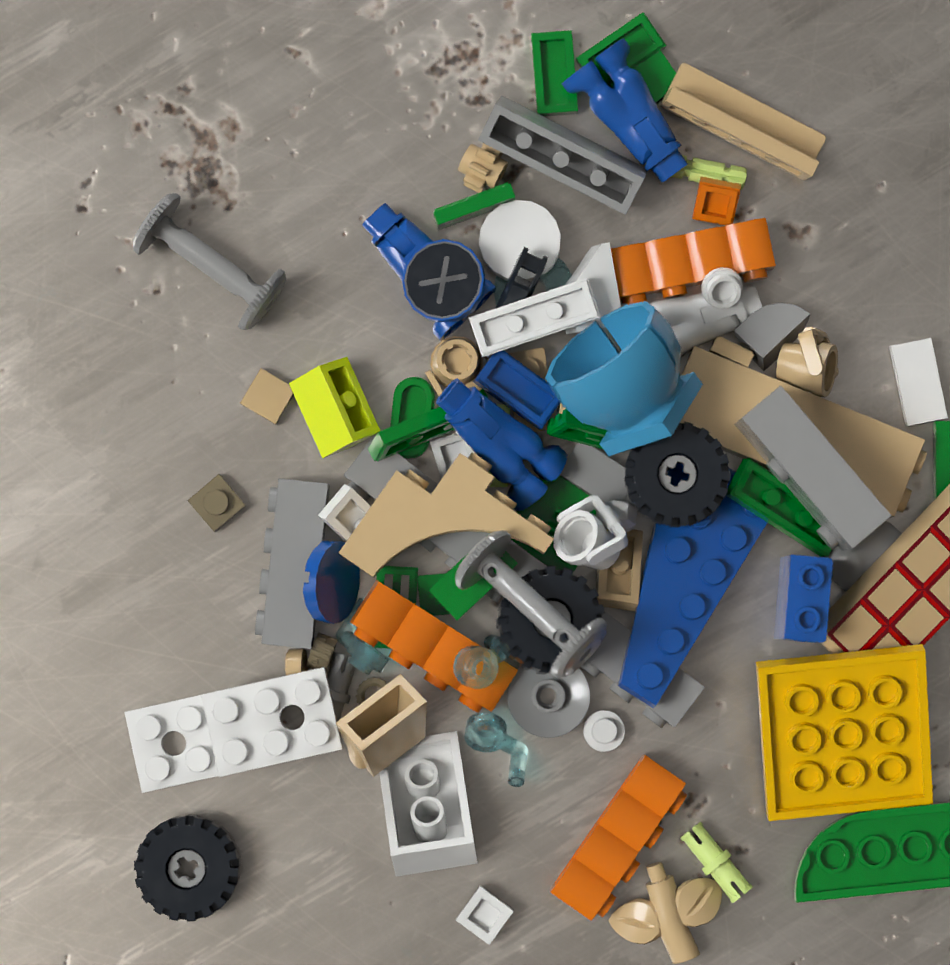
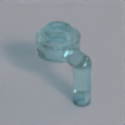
M360 597L350 615L346 617L337 630L336 639L352 655L348 661L351 665L366 675H369L372 670L381 673L390 659L375 647L355 636L354 632L358 627L350 622L364 600Z
M488 635L484 640V647L476 645L467 646L457 654L453 669L456 679L461 684L474 689H483L495 680L498 673V664L509 658L507 655L508 650L504 645L501 646L498 639L499 636ZM482 661L483 670L480 675H477L476 666Z
M480 712L470 716L466 722L464 736L467 745L480 752H494L500 749L510 754L508 783L513 787L524 785L528 753L527 746L507 735V724L500 716L492 712Z

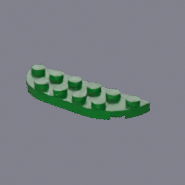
M950 802L855 812L829 824L811 841L800 860L795 877L794 901L799 903L950 887Z

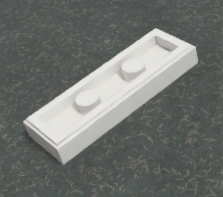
M585 278L469 317L481 356L485 357L601 318L589 279Z

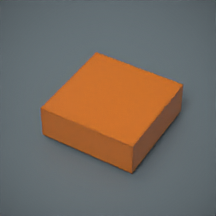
M701 176L692 219L725 226L733 224L741 184Z

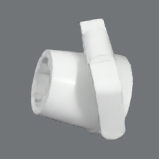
M596 495L583 499L557 516L559 524L553 537L554 549L557 556L567 563L604 570L616 562L620 551L628 545L623 521L611 506L605 505ZM595 509L598 517L590 512Z

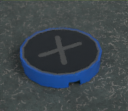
M446 239L428 242L416 250L405 265L402 279L404 294L412 308L429 321L454 322L462 320L476 309L483 298L485 291L484 267L475 253L460 242Z

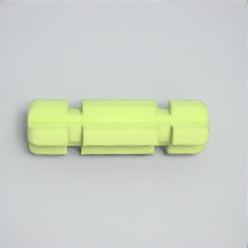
M682 155L688 164L671 176L679 179L687 176L689 181L700 182V177L702 176L741 184L742 190L747 178V169L735 165L727 168L725 163L694 157L692 160H687V156Z

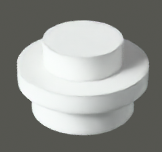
M722 267L710 271L705 276L701 290L704 299L709 305L716 308H729L735 305L742 296L743 282L736 271Z
M607 710L597 711L591 714L584 724V738L588 745L597 751H612L622 743L625 727L617 714Z

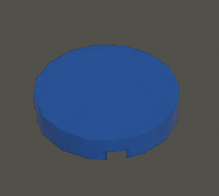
M322 541L313 549L306 562L305 572H310L309 583L304 582L303 596L309 613L317 621L330 624L340 623L350 615L356 603L360 587V569L339 554V551L345 544L344 541Z

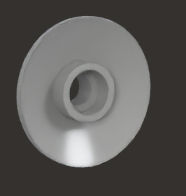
M519 667L518 672L508 686L507 702L512 717L521 728L535 736L553 738L571 732L581 723L588 711L590 690L586 677L580 669H577L567 677L557 678L552 673L541 675L536 674V671L532 669L527 671ZM545 688H552L556 693V699L551 704H545L540 699V693Z

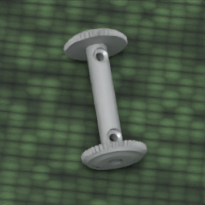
M177 193L167 194L150 211L138 229L133 240L134 252L140 255L157 238L164 240L169 248L234 295L243 297L249 307L241 318L238 327L242 330L253 328L265 316L278 298L286 282L285 271L278 269L264 286L256 284L243 270L192 233L174 224L171 218L179 206L181 196Z
M507 531L490 533L471 549L459 565L455 577L456 586L465 590L476 584L481 578H485L562 649V652L559 653L560 655L553 663L552 675L557 678L571 675L592 656L602 643L607 632L606 621L598 618L579 631L500 559L509 546L511 535ZM565 633L568 635L569 640L565 638Z

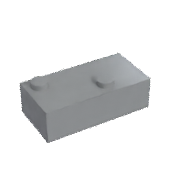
M781 385L734 424L767 462L766 465L773 475L790 489L821 527L816 531L832 550L836 546L841 551L853 549L891 516Z

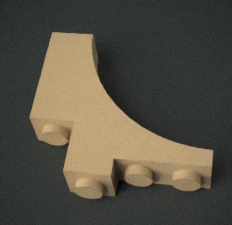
M472 452L468 458L461 453L458 455L432 494L425 490L429 483L416 473L408 470L403 475L396 470L339 551V554L375 578L387 563L404 550L419 542L448 533L507 531L512 539L529 545L542 554L545 553L554 539L548 535L551 527L532 514L526 520L513 511L517 504L498 490L495 491L493 496L486 492L495 478L488 473L492 466Z

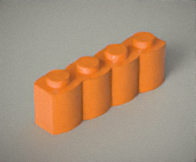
M766 218L611 249L619 298L622 303L626 304L647 301V295L662 293L663 299L684 296L688 294L687 287L702 285L705 276L717 268H730L736 271L740 277L743 276L744 283L768 278L767 271L773 270L776 266Z
M378 580L375 581L350 620L353 625L358 627L354 632L355 636L372 647H375L378 641L382 642L392 649L388 657L407 669H410L413 663L427 671L423 679L440 690L445 691L448 685L462 693L458 701L478 714L483 707L491 712L494 710L518 672V669Z
M643 754L550 888V893L590 921L593 920L596 914L603 918L617 898L611 894L620 880L627 883L639 867L640 862L635 860L643 846L651 849L662 834L664 828L658 824L667 811L674 815L686 799L687 794L682 791L686 783Z

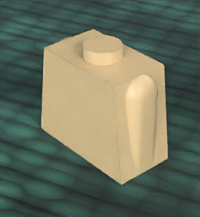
M400 674L337 721L336 726L345 742L349 758L354 766L359 769L366 768L375 777L425 738L427 701Z

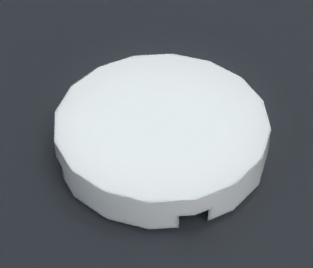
M513 200L499 205L488 214L480 228L479 247L483 260L495 275L508 281L524 247L529 248L528 253L541 259L543 256L548 257L542 275L553 268L560 255L561 234L556 220L546 208L532 201ZM520 268L518 276L532 281L535 275L523 268Z

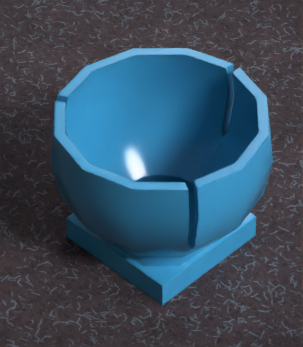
M647 301L624 305L600 318V321L622 351L620 353L600 325L594 321L572 338L552 360L545 379L554 396L581 423L608 430L600 442L601 447L608 456L672 436L703 385L694 372L680 376L681 346L670 323Z

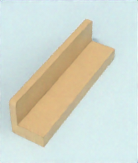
M682 63L679 66L660 104V107L803 181L813 176L819 164L816 158L825 142L826 137L824 134L687 63Z

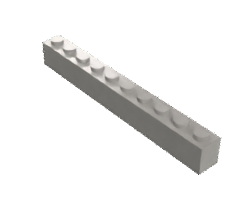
M375 436L372 437L344 474L351 481L348 486L354 489L366 502L370 496L375 500L377 499L396 470L403 475L408 470L416 473L429 483L425 490L430 494L438 485L399 454L378 462L374 461L368 448ZM448 533L419 542V544L430 552L435 547L439 548L449 556L445 564L453 568L489 533ZM510 540L506 551L518 563L512 570L520 577L534 569L542 570L546 567ZM494 587L486 593L495 602L504 597ZM605 612L602 615V619L607 624L605 638L581 667L595 678L600 672L613 681L609 689L629 703L634 696L620 688L618 683L631 631ZM679 668L654 708L638 698L636 699L646 706L642 714L660 728H663L666 722L676 727L705 687Z

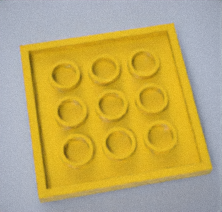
M923 644L756 662L765 802L768 821L933 804L926 650Z

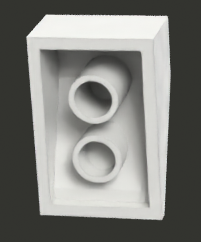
M457 731L425 736L422 741L379 773L390 853L396 877L478 864Z

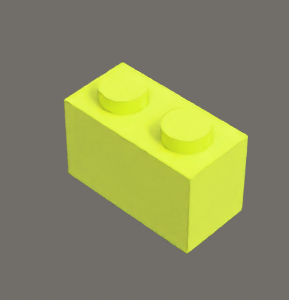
M348 357L319 365L289 383L322 458L350 449L380 431Z

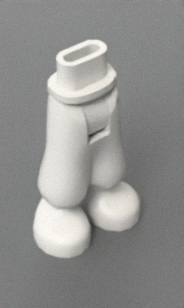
M754 284L743 287L742 296L735 305L729 308H716L709 305L702 293L660 299L650 303L670 323L681 346V356L691 351L694 346L698 347L714 340L716 337L731 333L752 313L762 308Z

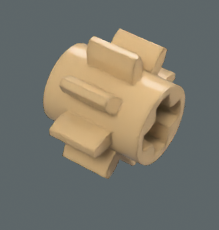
M484 143L481 148L470 144L458 167V171L466 175L463 179L464 186L478 193L483 191L485 185L490 188L498 186L508 167V162L501 159L503 153Z

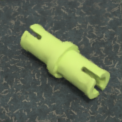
M699 822L692 830L702 841L701 844L690 831L685 833L680 839L686 843L704 867L701 870L705 875L711 874L729 897L731 903H734L741 898V895L731 884L732 881L735 882L743 894H746L753 886L751 883L749 884L729 858L732 855L727 849L722 851L713 837L704 828L703 823Z

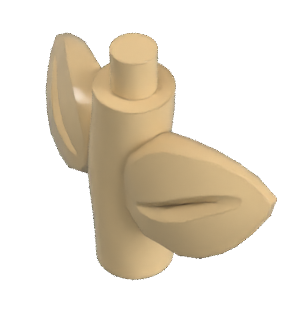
M661 861L646 866L651 880L646 883L650 900L637 898L624 903L612 913L608 920L611 927L621 937L635 944H648L661 936L673 964L682 963L699 956L700 952L688 927L708 924L716 916L721 905V887L713 879L695 878L682 883L676 888L673 875H666Z

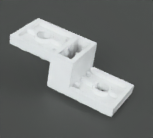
M325 667L124 712L142 793L343 749L340 733L336 726L337 720ZM296 705L303 710L305 720L300 728L288 729L282 724L281 713L286 706ZM171 731L181 733L186 740V747L179 755H171L163 747L164 737Z

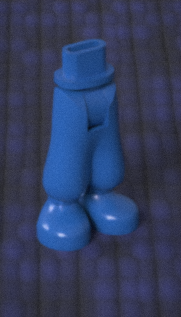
M622 38L594 59L599 67L613 80V88L609 87L603 80L593 61L588 62L561 84L569 93H587L590 97L589 106L593 113L615 133L642 165L646 163L645 170L652 169L660 182L663 183L688 163L679 152L678 148L682 145L676 141L674 133L656 105L643 76L639 71L627 65L626 60L630 52V45Z
M386 203L381 205L362 224L373 237L371 243L376 246L382 257L401 281L405 265L413 253L428 242H433L422 230L408 220L403 213L397 215ZM485 279L483 298L476 309L470 314L475 313L495 292L497 287L490 280ZM466 316L462 320L454 322H434L433 334L442 341L457 330L468 317Z
M456 378L436 400V403L446 412L445 419L452 425L460 437L479 457L492 466L489 472L498 481L511 484L507 497L517 504L514 508L516 511L526 509L545 494L548 487L541 479L553 481L563 471L568 454L559 445H549L544 448L542 440L536 432L511 417L489 398L481 394L476 387L468 388ZM523 460H527L531 464L533 471L541 479L533 475L531 472L528 471L527 468H525Z

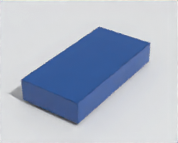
M504 350L492 354L473 381L539 430L544 427L560 404L544 379Z

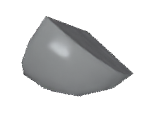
M787 303L765 305L752 313L734 332L738 341L744 342L754 352L752 353L754 354L753 361L765 371L778 359L783 344L786 342L794 343L798 338V334L803 331L808 323L810 313L797 305Z

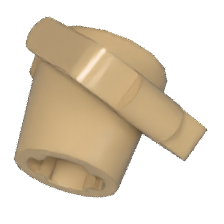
M807 327L798 334L800 343L786 342L781 347L776 367V378L779 381L811 392L816 396L827 397L839 373L837 367L838 350L835 344H830L826 332L818 328Z
M452 336L443 339L437 344L431 354V370H428L425 374L438 397L443 392L438 382L447 387L456 378L468 388L476 387L479 391L482 390L473 382L483 368V357L481 356L478 344L476 345L473 341L461 336Z

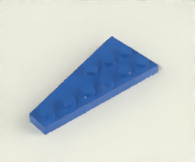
M676 463L673 469L668 468L665 474L671 477L670 484L673 486H678L680 481H688L689 474L683 472L684 465L681 463ZM728 467L730 471V481L728 482L729 486L736 471ZM725 496L720 506L710 516L695 525L669 528V526L654 523L643 572L644 577L639 594V603L635 610L633 626L628 639L618 683L620 688L652 708L658 704L765 528L766 521Z

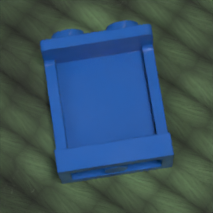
M792 554L781 557L774 639L809 643H822L826 641L833 560L831 558Z

